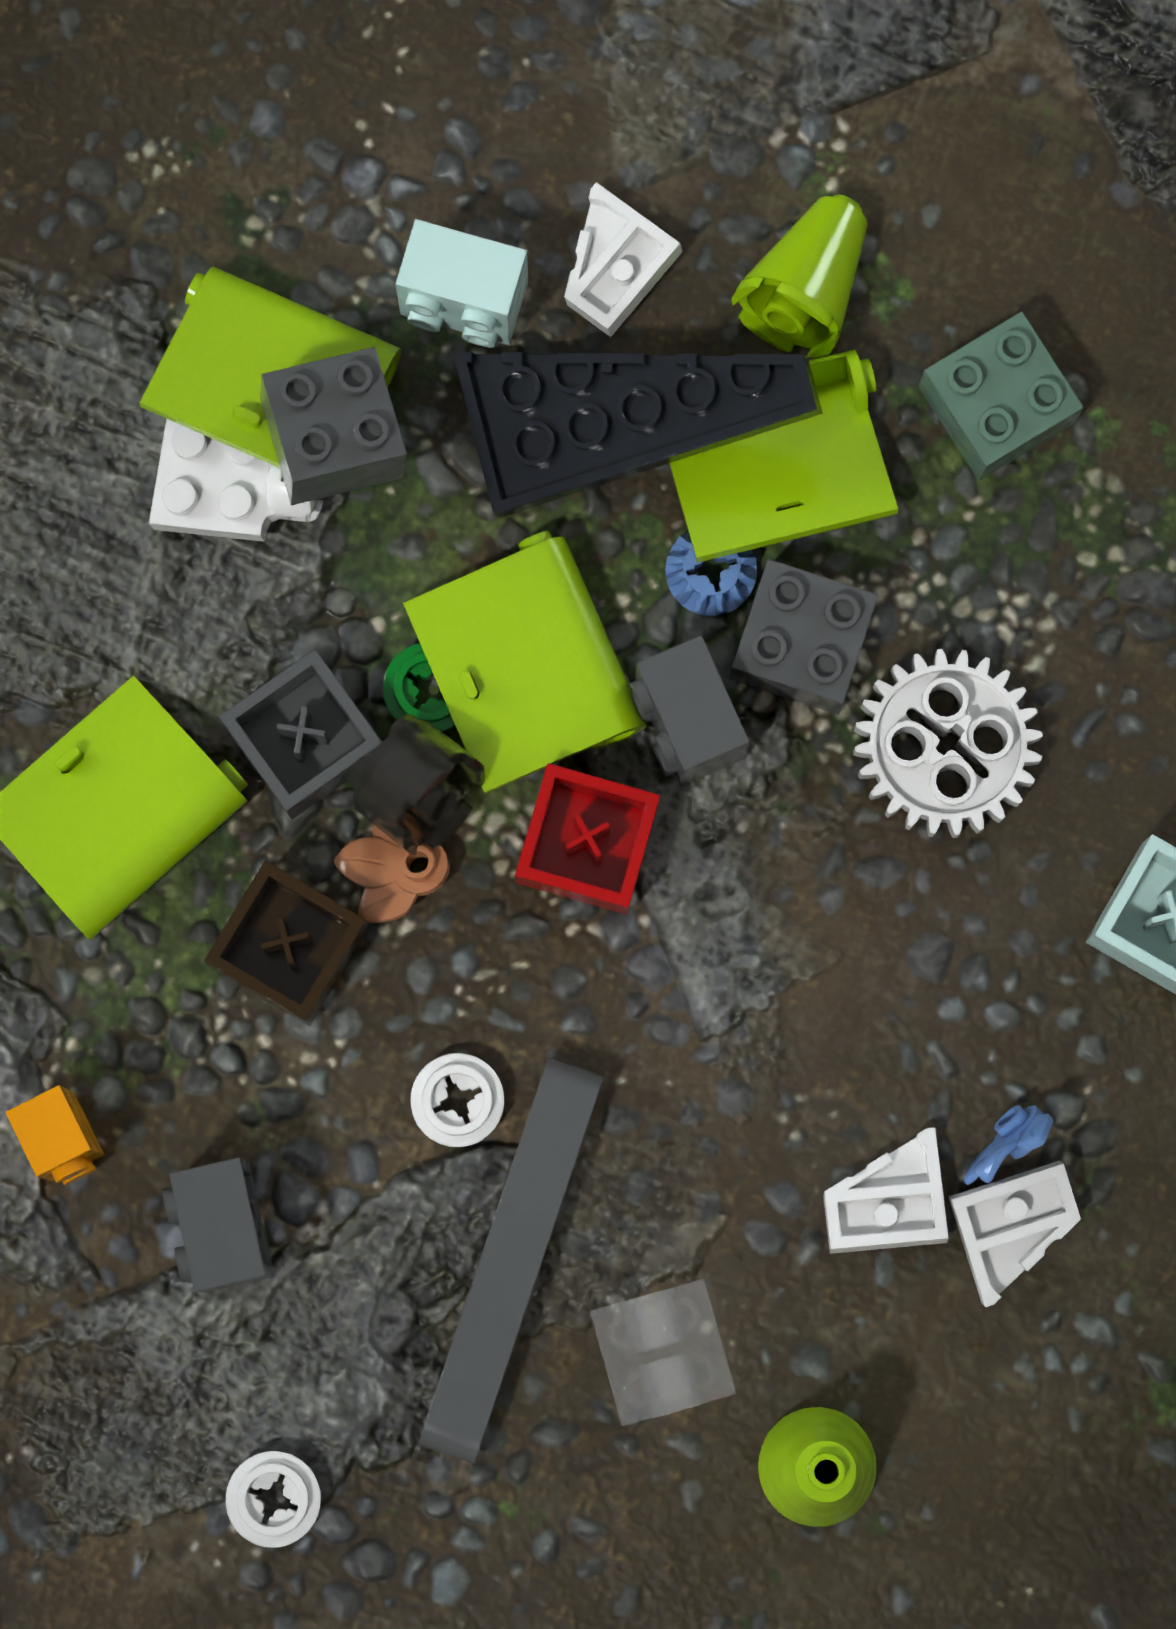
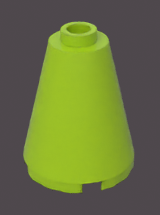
M844 195L819 198L738 284L731 298L732 305H735L737 302L740 303L743 309L738 318L744 326L760 339L788 353H791L794 345L811 348L807 357L818 358L830 354L841 334L868 227V222L862 213V208L856 201Z
M803 1408L784 1416L767 1433L759 1455V1479L769 1502L786 1518L805 1526H830L854 1515L867 1501L876 1478V1456L872 1443L865 1431L849 1416L830 1408ZM822 1460H831L834 1462L833 1475L826 1482L818 1481L814 1473L816 1465Z

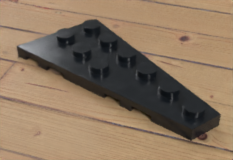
M453 352L493 514L499 517L511 515L823 414L810 363L803 354L701 356L696 353L647 355L645 353L558 352V354H524L522 352H501V354H475L473 352Z

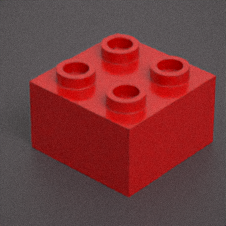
M547 763L516 869V884L627 915L661 795Z

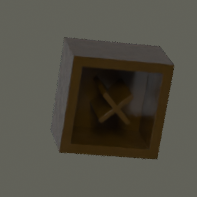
M265 860L204 959V962L213 970L310 1027L370 926L363 917Z

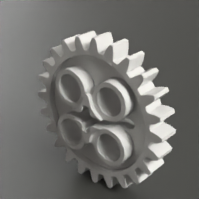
M938 649L934 656L933 666L928 667L924 659L919 654H915L912 658V673L908 674L897 664L892 667L890 672L895 683L894 686L881 680L875 682L873 689L882 700L881 703L873 700H864L861 709L873 720L856 722L854 732L867 737L868 742L855 746L853 755L870 759V763L859 771L858 777L859 779L876 778L878 784L868 796L871 800L885 795L891 799L885 816L890 817L901 808L908 812L905 820V829L910 830L918 819L921 818L927 820L928 837L935 835L940 823H947L952 838H957L962 829V821L966 820L976 834L980 833L984 829V813H987L994 821L1000 823L1005 818L1004 810L1000 804L1001 801L1014 807H1018L1023 801L1013 786L1031 787L1035 781L1032 775L1023 769V766L1038 765L1042 759L1041 755L1027 749V745L1033 744L1043 737L1041 731L1026 729L1025 726L1038 713L1037 709H1019L1017 703L1027 690L1021 687L1008 692L1004 688L1010 675L1008 670L1001 672L994 679L987 675L990 658L985 657L974 669L968 667V654L966 650L961 651L955 664H948L943 649ZM938 690L952 693L959 705L958 712L949 717L934 713L929 705V695ZM913 709L918 712L925 723L943 738L948 736L950 732L955 734L959 738L955 745L956 750L970 761L984 767L988 771V777H979L969 763L954 750H949L945 755L939 753L936 750L940 741L938 736L923 725L912 721L907 716V711ZM981 727H991L1001 735L1003 741L1002 750L995 754H987L980 751L974 743V731ZM902 733L913 735L921 744V756L911 761L897 757L891 746L892 738ZM946 770L959 773L965 780L966 793L957 798L943 795L936 784L937 775Z

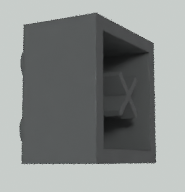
M375 347L261 374L260 400L291 506L404 477L407 452Z
M768 559L739 644L729 680L839 715L878 594Z
M702 635L637 663L635 681L630 683L632 689L631 696L645 723L652 721L658 735L654 736L656 744L652 746L666 777L675 774L682 787L744 760L749 740Z
M315 649L219 716L229 734L291 820L386 754L382 741Z
M239 1157L169 1173L172 1187L162 1189L169 1223H175L176 1226L180 1225L184 1246L175 1248V1256L182 1283H192L194 1292L208 1293L273 1278L274 1274L250 1163Z

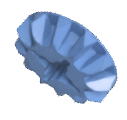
M689 533L680 535L667 555L665 574L668 587L674 598L691 612L704 616H718L729 613L741 606L748 599L754 588L757 578V562L752 550L714 559L718 563H735L720 573L719 592H715L714 585L710 584L709 578L706 575L697 576V574L687 576V574L693 573L695 569L700 568L703 565V561L697 563Z

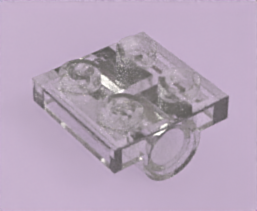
M704 1279L590 1311L622 1426L671 1414L736 1394Z

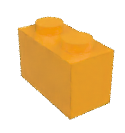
M60 1085L5 1112L36 1177L49 1181L55 1180L56 1183L63 1182L64 1185H68L93 1173L96 1168L92 1161L105 1155L75 1093Z

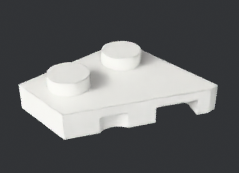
M596 182L590 190V207L584 231H580L576 247L577 260L575 268L570 272L564 298L570 308L611 337L683 251L681 244Z
M935 1128L924 1129L917 1134L916 1138L890 1154L882 1155L869 1163L866 1169L853 1177L843 1179L824 1191L823 1198L830 1254L941 1244L948 1241Z
M1061 1161L949 1196L979 1297L985 1307L994 1305L1001 1298L999 1294L1024 1270L1028 1272L1044 1256L1046 1248L1051 1243L1061 1239L1081 1220L1064 1163Z

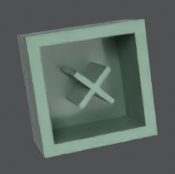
M1022 311L925 369L918 386L978 481H981L1075 424L1084 408Z

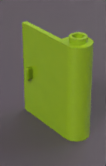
M212 266L205 275L198 272L194 276L185 297V304L189 305L139 404L141 408L280 468L260 400L261 374L375 347L388 389L398 366L402 349Z
M850 350L809 360L823 414L669 463L697 563L898 514L896 499L868 412V393L876 392L874 372L869 358L860 360L856 350Z
M550 531L540 532L524 539L518 544L520 551L403 603L485 794L544 769L547 763L555 764L591 747L593 749H601L639 733L647 727L634 703L630 686L566 539L563 536L552 538Z
M133 675L0 792V840L74 925L91 940L248 802L240 793L248 784L226 759L216 766Z

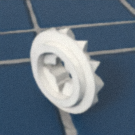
M463 1053L443 1055L428 1063L416 1077L411 1091L412 1114L423 1133L439 1144L453 1148L477 1144L486 1138L500 1121L504 1109L503 1087L495 1071L483 1060ZM447 1077H450L453 1084H457L461 1091L470 1089L474 1091L479 1088L482 1090L481 1093L474 1095L475 1099L467 1103L470 1112L467 1115L470 1123L466 1125L463 1118L459 1117L454 1110L446 1112L442 1110L437 1113L433 1111V1109L440 1107L441 1102L448 1098L446 1090L448 1085L445 1081Z
M267 1451L256 1454L244 1461L235 1470L228 1483L226 1509L229 1519L242 1537L256 1545L275 1548L292 1544L311 1529L319 1515L321 1490L317 1479L308 1465L290 1453ZM283 1474L285 1475L282 1483L284 1485L283 1496L290 1499V1503L298 1505V1509L295 1510L290 1507L288 1509L278 1508L274 1515L269 1517L267 1524L262 1523L265 1517L263 1512L265 1502L258 1499V1495L249 1492L250 1488L269 1490L274 1485V1482L279 1480L280 1475Z

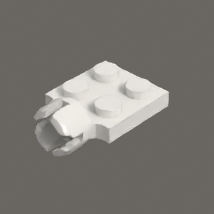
M166 419L149 524L154 530L265 542L267 530L274 521L284 519L311 522L318 518L324 501L312 500L291 506L280 468Z

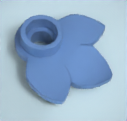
M1017 1105L1009 1109L994 1126V1130L997 1132L994 1141L968 1167L964 1183L969 1185L978 1177L982 1181L990 1183L1000 1164L1008 1154L1013 1159H1019L1033 1149L1042 1146L1050 1132L1053 1118L1049 1114H1043L1036 1105H1031L1024 1109Z

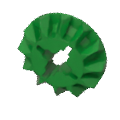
M418 643L407 647L394 657L384 676L383 695L388 711L404 728L425 735L451 730L455 723L444 700L441 699L439 701L431 697L425 704L422 703L419 709L415 708L418 704L417 699L420 692L414 685L413 680L409 679L408 676L411 675L416 679L421 678L428 681L434 674L421 644Z

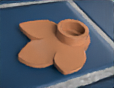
M396 812L375 814L372 826L373 837L360 838L350 842L338 853L334 860L337 869L347 879L358 886L365 887L359 904L358 915L366 919L368 923H383L405 916L413 907L418 896L428 895L437 891L445 883L449 874L450 863L444 849L437 842L423 838L419 827L413 819ZM419 857L427 858L429 862L424 871L420 873L410 871V865L415 859Z

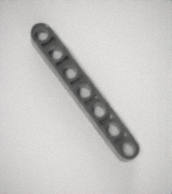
M551 1057L547 1060L418 1444L420 1446L473 1464L476 1462L599 1095L604 1075Z

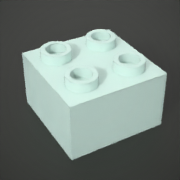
M415 219L395 284L400 315L407 316L409 324L422 330L439 332L442 326L463 332V339L479 346L494 347L496 342L510 345L528 284L527 250Z
M1152 834L1140 845L1087 938L1086 943L1176 994V847Z

